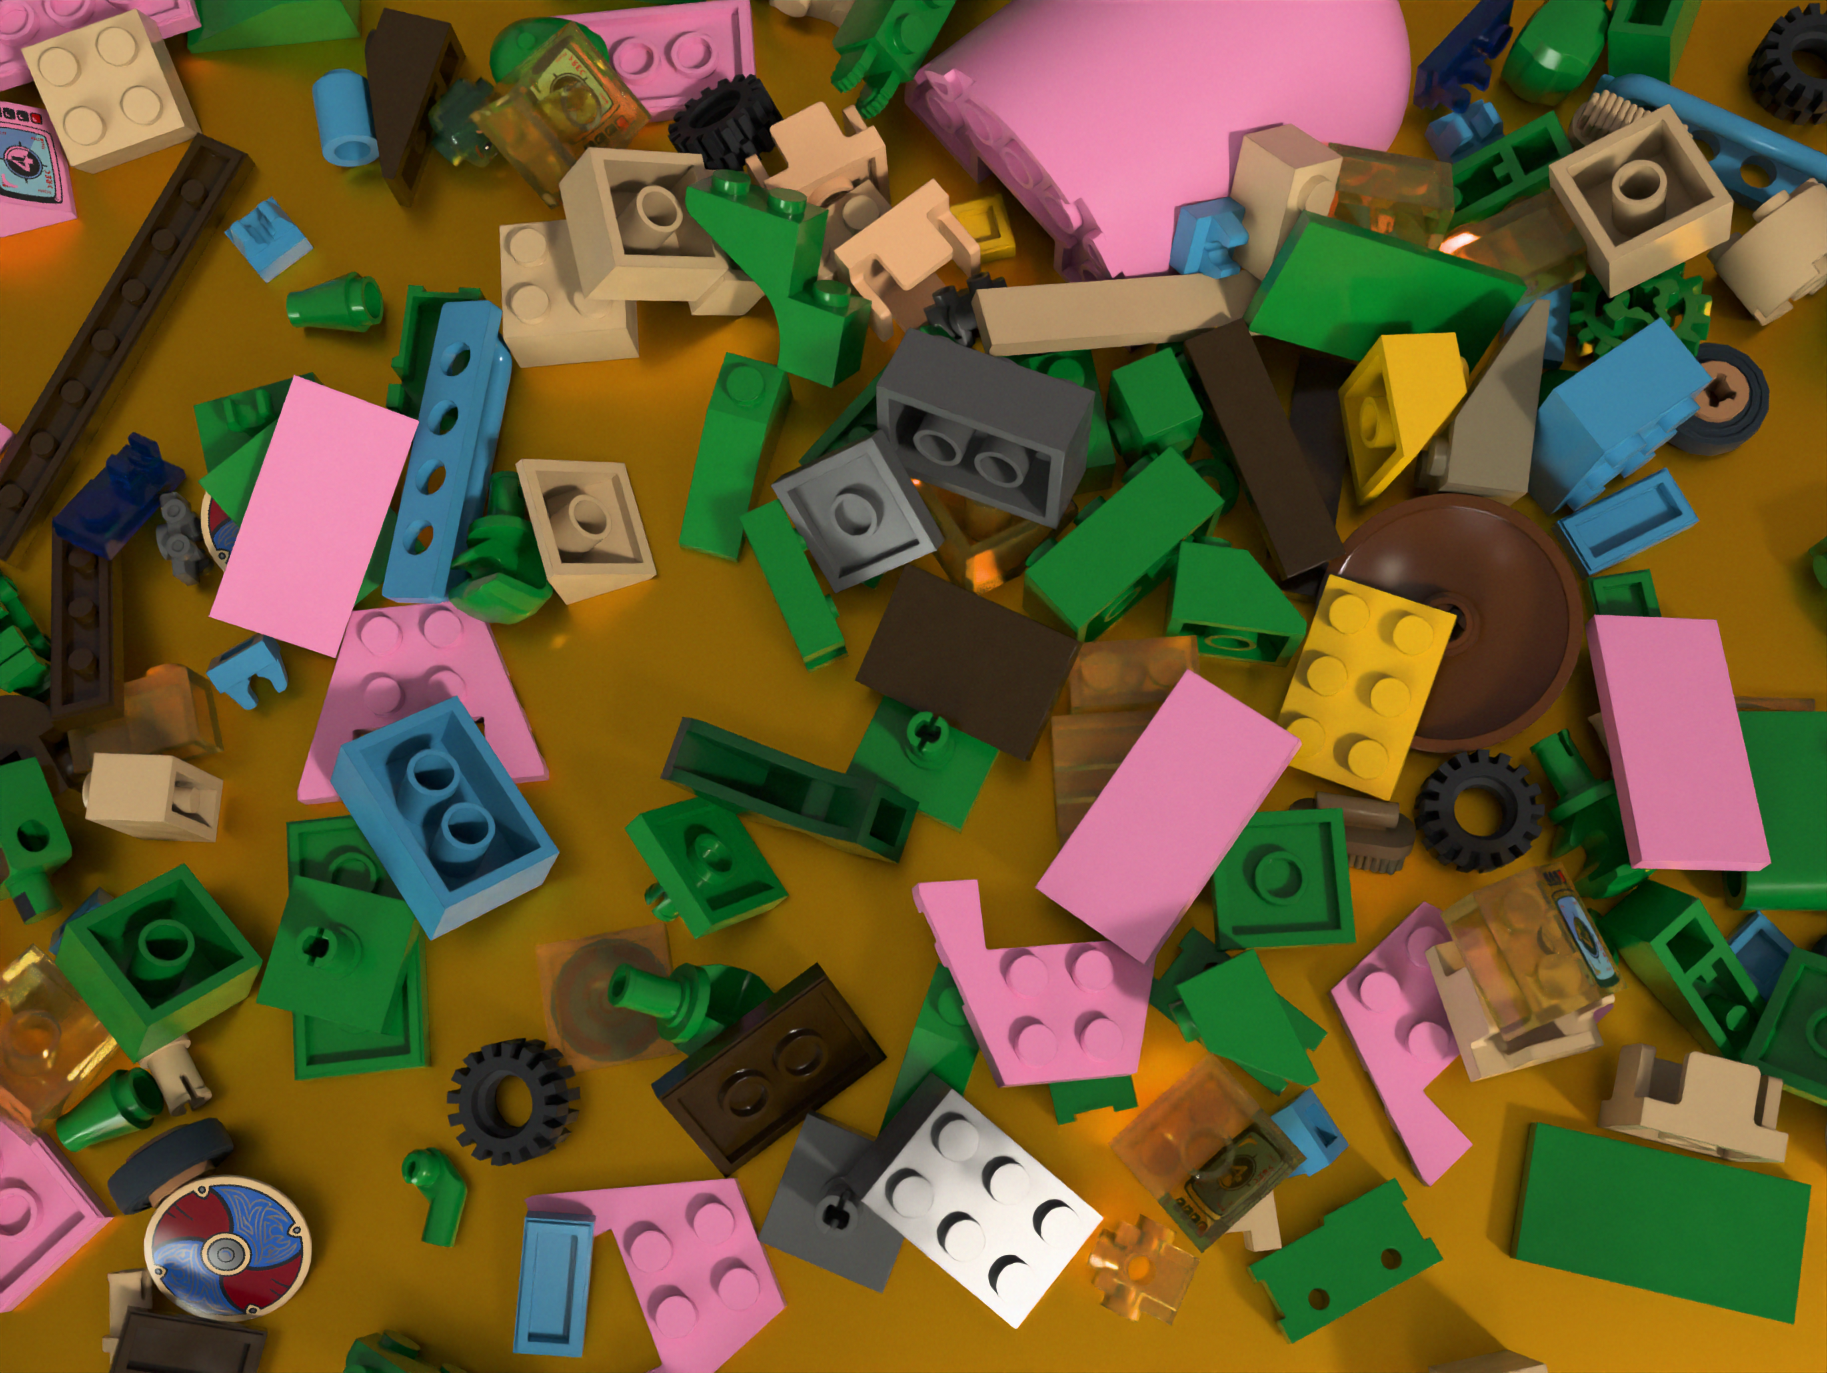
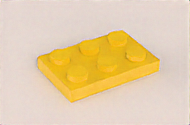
M1330 574L1276 723L1298 737L1302 742V746L1288 766L1383 800L1391 801L1457 615Z

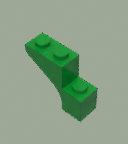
M716 170L712 176L688 185L685 196V205L688 213L762 289L774 309L780 336L777 368L830 388L837 386L858 372L862 361L872 301L851 294V288L841 282L833 280L817 281L829 210L807 203V196L796 190L787 188L768 190L750 184V176L734 170Z

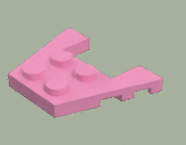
M450 601L441 602L440 604H417L352 611L297 790L298 801L306 805L342 801L330 782L341 745L456 695L475 723L484 722L485 739L514 783L549 780L548 767L544 758L540 755L531 732L532 728L509 678V671L489 623L467 615L457 609Z
M977 879L918 883L912 888L913 900L919 913L924 912L937 941L934 944L943 966L948 967L965 1004L962 1006V1009L998 1088L1121 1077L1137 1073L1156 957L1147 967L1111 941L988 950L985 947Z
M1424 901L1327 992V995L1364 1071L1368 1072L1385 1106L1383 1110L1394 1132L1398 1133L1412 1161L1410 1165L1417 1179L1424 1186L1430 1187L1473 1144L1423 1092L1424 1088L1460 1054L1425 951L1434 945L1465 938L1477 931V929ZM1611 1003L1593 1012L1595 1022L1597 1023L1614 1005Z
M738 1178L533 1195L525 1199L529 1211L596 1215L594 1237L609 1230L613 1231L662 1361V1365L644 1373H714L787 1306L764 1244L758 1241L759 1231Z

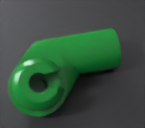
M428 1147L425 1150L415 1149L405 1157L401 1170L405 1182L416 1185L430 1203L421 1241L439 1246L454 1247L468 1192L466 1181L446 1153L434 1147Z

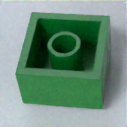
M185 863L66 923L55 964L133 1064L246 999L263 963L262 958Z

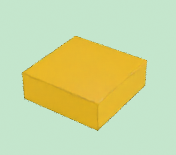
M1001 193L949 205L951 213L980 246V264L1016 255V246Z

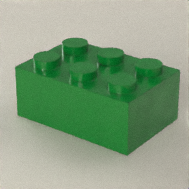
M1171 446L1155 460L1149 454L1139 459L1122 477L1121 482L1125 486L1107 501L1102 496H1098L1089 502L1073 521L1077 526L1060 542L1054 537L1047 539L1030 554L1025 562L1028 569L1024 573L1022 608L1035 621L1084 642L1078 656L1170 577L1181 541L1192 542L1197 537L1213 536L1225 501Z

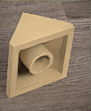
M521 459L515 464L547 580L566 605L649 580L657 574L625 463Z

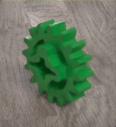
M1683 262L1609 299L1596 276L1585 273L1581 278L1580 292H1572L1570 297L1568 336L1576 337V354L1582 356L1594 352L1593 362H1595L1660 317L1671 328L1674 326L1675 317L1681 314L1682 321L1673 332L1692 355L1696 357L1700 340H1707L1711 322L1709 315L1712 296L1701 294L1704 279L1701 275L1684 279L1686 263ZM1607 301V304L1603 305L1602 315L1596 317L1598 309Z

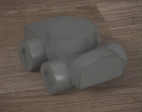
M980 272L966 280L968 288L957 292L955 286L952 285L935 291L932 294L935 304L923 308L929 325L939 324L959 345L968 348L972 347L975 344L972 330L978 328L971 304L977 289L1007 287L1003 276L992 280L989 272Z
M177 492L163 494L160 496L162 516L167 523L159 524L156 528L159 550L165 560H172L173 576L187 586L200 584L199 576L210 573L214 567L213 557L205 550L199 549L195 544V541L204 540L201 529V516L192 511L191 503Z

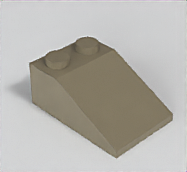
M1536 299L1506 333L1468 388L1467 393L1457 404L1437 435L1433 436L1428 451L1421 450L1419 452L1415 467L1414 487L1423 488L1422 496L1449 493L1467 494L1511 506L1527 493L1551 300Z

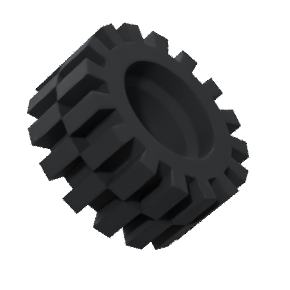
M1809 3L1803 13L1800 7L1797 6L1790 9L1785 17L1780 16L1775 21L1753 53L1752 57L1754 59L1748 67V75H1755L1749 84L1752 93L1761 90L1765 92L1758 101L1764 110L1774 103L1779 107L1773 115L1774 117L1783 121L1788 113L1791 112L1795 114L1793 124L1803 126L1811 116L1814 125L1825 123L1827 120V79L1814 78L1805 74L1796 66L1791 56L1793 51H1806L1819 56L1827 64V10L1824 14H1820V3Z
M744 74L735 75L731 83L727 78L718 81L717 88L713 90L708 86L700 92L702 97L698 100L691 98L684 104L687 110L678 111L673 117L675 123L670 124L668 128L670 133L668 135L669 140L677 152L702 154L705 169H727L745 172L743 166L746 165V158L756 154L761 161L762 158L759 154L762 152L770 153L776 145L771 138L770 127L784 119L760 78L757 79L752 74L745 78Z
M1477 749L1471 755H1467L1466 751L1459 753L1439 766L1421 785L1422 793L1416 797L1414 808L1419 809V816L1414 819L1416 831L1424 830L1426 838L1421 842L1428 851L1434 847L1440 853L1436 860L1445 866L1450 862L1457 864L1456 871L1469 873L1472 870H1479V874L1491 872L1499 867L1502 868L1524 855L1532 847L1530 845L1531 841L1538 838L1543 827L1537 825V821L1545 816V804H1536L1535 797L1542 792L1537 782L1530 786L1526 782L1524 777L1530 771L1523 764L1513 768L1508 764L1512 758L1511 756L1499 753L1496 757H1490L1489 750ZM1469 788H1480L1490 792L1498 800L1502 809V821L1494 834L1477 836L1467 832L1460 826L1455 816L1454 805L1461 791Z
M517 1038L480 1047L482 1051L470 1053L463 1060L468 1067L455 1070L451 1080L460 1084L461 1088L448 1091L447 1103L459 1104V1112L448 1115L451 1127L459 1124L464 1125L466 1131L456 1137L462 1147L474 1143L477 1144L471 1154L473 1157L480 1161L492 1157L491 1165L504 1166L510 1163L515 1165L545 1155L556 1149L554 1144L567 1139L571 1131L564 1126L576 1122L579 1110L569 1108V1102L581 1099L580 1087L567 1088L565 1080L576 1076L572 1065L559 1068L557 1063L564 1055L557 1048L544 1051L547 1042L538 1039L526 1041V1038ZM508 1075L521 1078L531 1093L532 1113L529 1120L521 1127L508 1124L500 1115L497 1107L496 1092L498 1084Z

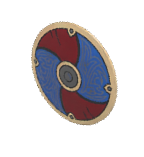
M213 1175L191 1181L179 1187L163 1200L148 1224L144 1241V1255L148 1271L154 1283L175 1305L199 1317L236 1322L266 1315L292 1298L308 1273L312 1258V1240L308 1224L298 1207L275 1187L246 1176Z

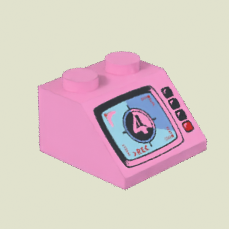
M0 101V238L76 219L77 213L67 156L47 110Z

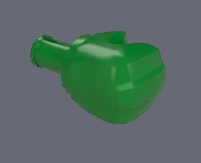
M1545 0L1543 5L1537 8L1528 19L1504 61L1501 77L1511 87L1512 92L1530 103L1556 106L1570 97L1586 79L1608 40V28L1612 15L1605 4L1607 0Z
M499 471L493 473L488 480L487 516L478 518L469 524L466 536L468 549L461 552L451 561V570H466L473 579L469 578L450 589L448 598L457 609L477 620L510 625L536 614L552 596L553 587L546 577L532 523L525 520L526 501L518 473Z
M1563 729L1529 748L1532 755H1535L1560 798L1555 802L1557 807L1547 813L1552 825H1558L1551 855L1553 859H1557L1581 845L1585 849L1587 856L1581 874L1572 883L1579 897H1589L1593 900L1611 898L1642 884L1657 869L1631 868L1614 778L1606 782L1603 778L1596 780L1572 741L1568 729Z
M622 963L615 969L610 979L607 995L608 1001L612 1006L618 1008L625 1007L656 1016L657 1031L660 1037L672 1042L678 1050L690 1056L776 993V991L756 974L733 966L721 964L695 966L684 963L678 966L667 978L632 967L630 964Z

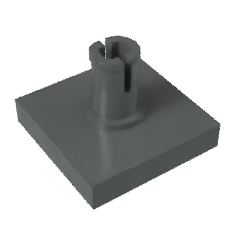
M882 428L781 475L771 484L799 534L804 537L808 549L835 593L932 553L945 541L944 536Z
M810 1110L802 1125L759 1234L758 1241L883 1293L905 1237L864 1204L844 1181L846 1175L877 1137Z

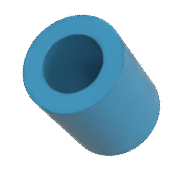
M334 69L327 72L312 86V96L323 157L334 165L344 167L361 166L375 161L379 158L368 79L348 69Z

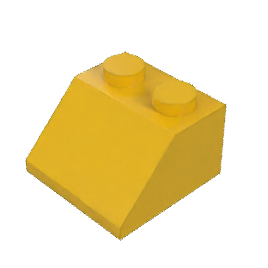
M1456 332L1381 335L1338 390L1358 506H1370L1415 458L1467 393L1469 367L1466 359L1460 356Z

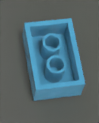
M1661 317L1554 388L1538 409L1528 493L1547 517L1567 504L1574 512L1581 509L1599 496L1606 489L1604 485L1619 473L1623 478H1626L1637 471L1656 455L1654 452L1678 432L1675 428L1688 420L1701 408L1694 399L1713 379Z
M457 695L347 742L340 747L330 782L430 941L543 884L559 854V850Z

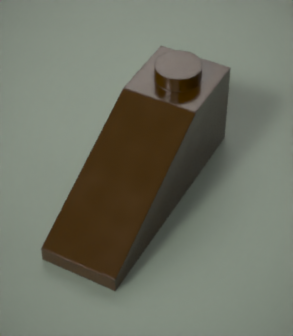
M384 8L377 28L372 29L367 36L365 62L382 177L399 205L411 208L466 54L451 23Z

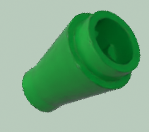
M350 272L303 291L290 292L286 299L287 315L295 328L315 327L366 332L371 325L379 324L383 318V298L377 282L371 276L362 277L357 272Z
M139 1067L129 1071L118 1069L70 1112L57 1119L56 1132L58 1138L68 1150L79 1152L90 1145L147 1129L153 1124L154 1117L163 1111L164 1098L154 1077L146 1070Z

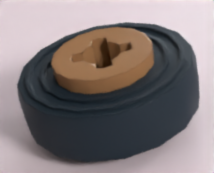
M1702 343L1699 344L1698 354L1695 358L1713 380L1694 399L1701 408L1688 420L1675 428L1678 432L1668 442L1689 454L1714 456L1735 450L1759 430L1769 410L1770 390L1762 370L1747 354L1729 345ZM1712 391L1720 401L1717 405L1711 397Z
M206 1118L191 1124L173 1127L139 1147L127 1158L126 1163L107 1181L110 1195L124 1215L136 1214L152 1207L158 1208L163 1200L179 1187L199 1178L212 1176L216 1172V1167L232 1153L234 1147L232 1139L217 1118Z

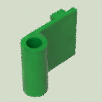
M1737 711L1771 864L1760 871L1722 870L1723 890L1728 905L1733 910L1827 911V711Z

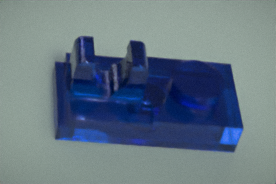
M1481 0L1417 68L1413 97L1414 105L1420 109L1427 106L1434 110L1441 103L1459 114L1467 111L1471 93L1459 85L1471 84L1483 92L1489 87L1492 69L1483 61L1486 58L1495 59L1508 44L1513 33V27L1509 23L1514 0Z
M132 432L128 437L130 445L126 444L117 455L111 454L106 461L104 469L94 479H91L52 520L58 537L109 561L161 505L160 496L172 493L186 478L184 469L162 459L157 442L136 432Z

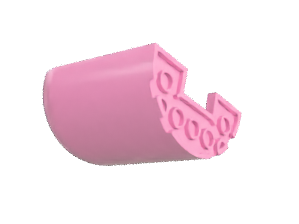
M1012 0L920 68L913 81L906 82L904 103L977 184L994 173L1055 240L1053 268L1066 283L1182 275L1169 265L1171 247L1181 207L1230 197L1244 135L1287 124L1295 125L1343 156L1337 183L1355 181L1379 161L1394 141L1402 124L1408 103L1411 81L1410 44L1398 0ZM1142 345L1124 346V348L1131 354Z

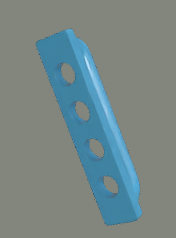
M1629 73L1615 78L1604 74L1600 77L1589 97L1590 99L1595 92L1601 95L1603 90H1608L1610 94L1615 93L1617 97H1623L1624 101L1629 100L1631 104H1636L1638 108H1644V112L1647 110L1653 112L1670 104L1682 124L1688 125V133L1693 135L1692 139L1706 142L1713 150L1714 158L1708 163L1734 202L1750 210L1756 211L1762 204L1782 190H1786L1790 194L1811 178H1815L1819 184L1823 183L1827 188L1826 154L1653 77ZM1754 164L1763 168L1769 175V186L1756 188L1747 184L1741 177V166Z
M489 300L447 302L441 309L418 418L419 424L415 432L382 588V595L397 603L440 604L441 602H448L449 590L471 576L466 570H451V561L461 552L468 549L466 536L469 524L483 517L488 492V480L493 468L512 372L511 351L503 340V335L499 332L502 309ZM470 349V360L467 367L460 374L453 376L452 366L454 360L464 350ZM457 407L458 419L456 424L449 432L441 435L440 423L442 418L449 410ZM445 466L446 477L443 485L433 494H429L428 481L430 476L439 467ZM432 525V542L427 550L417 555L415 551L417 537L423 529Z

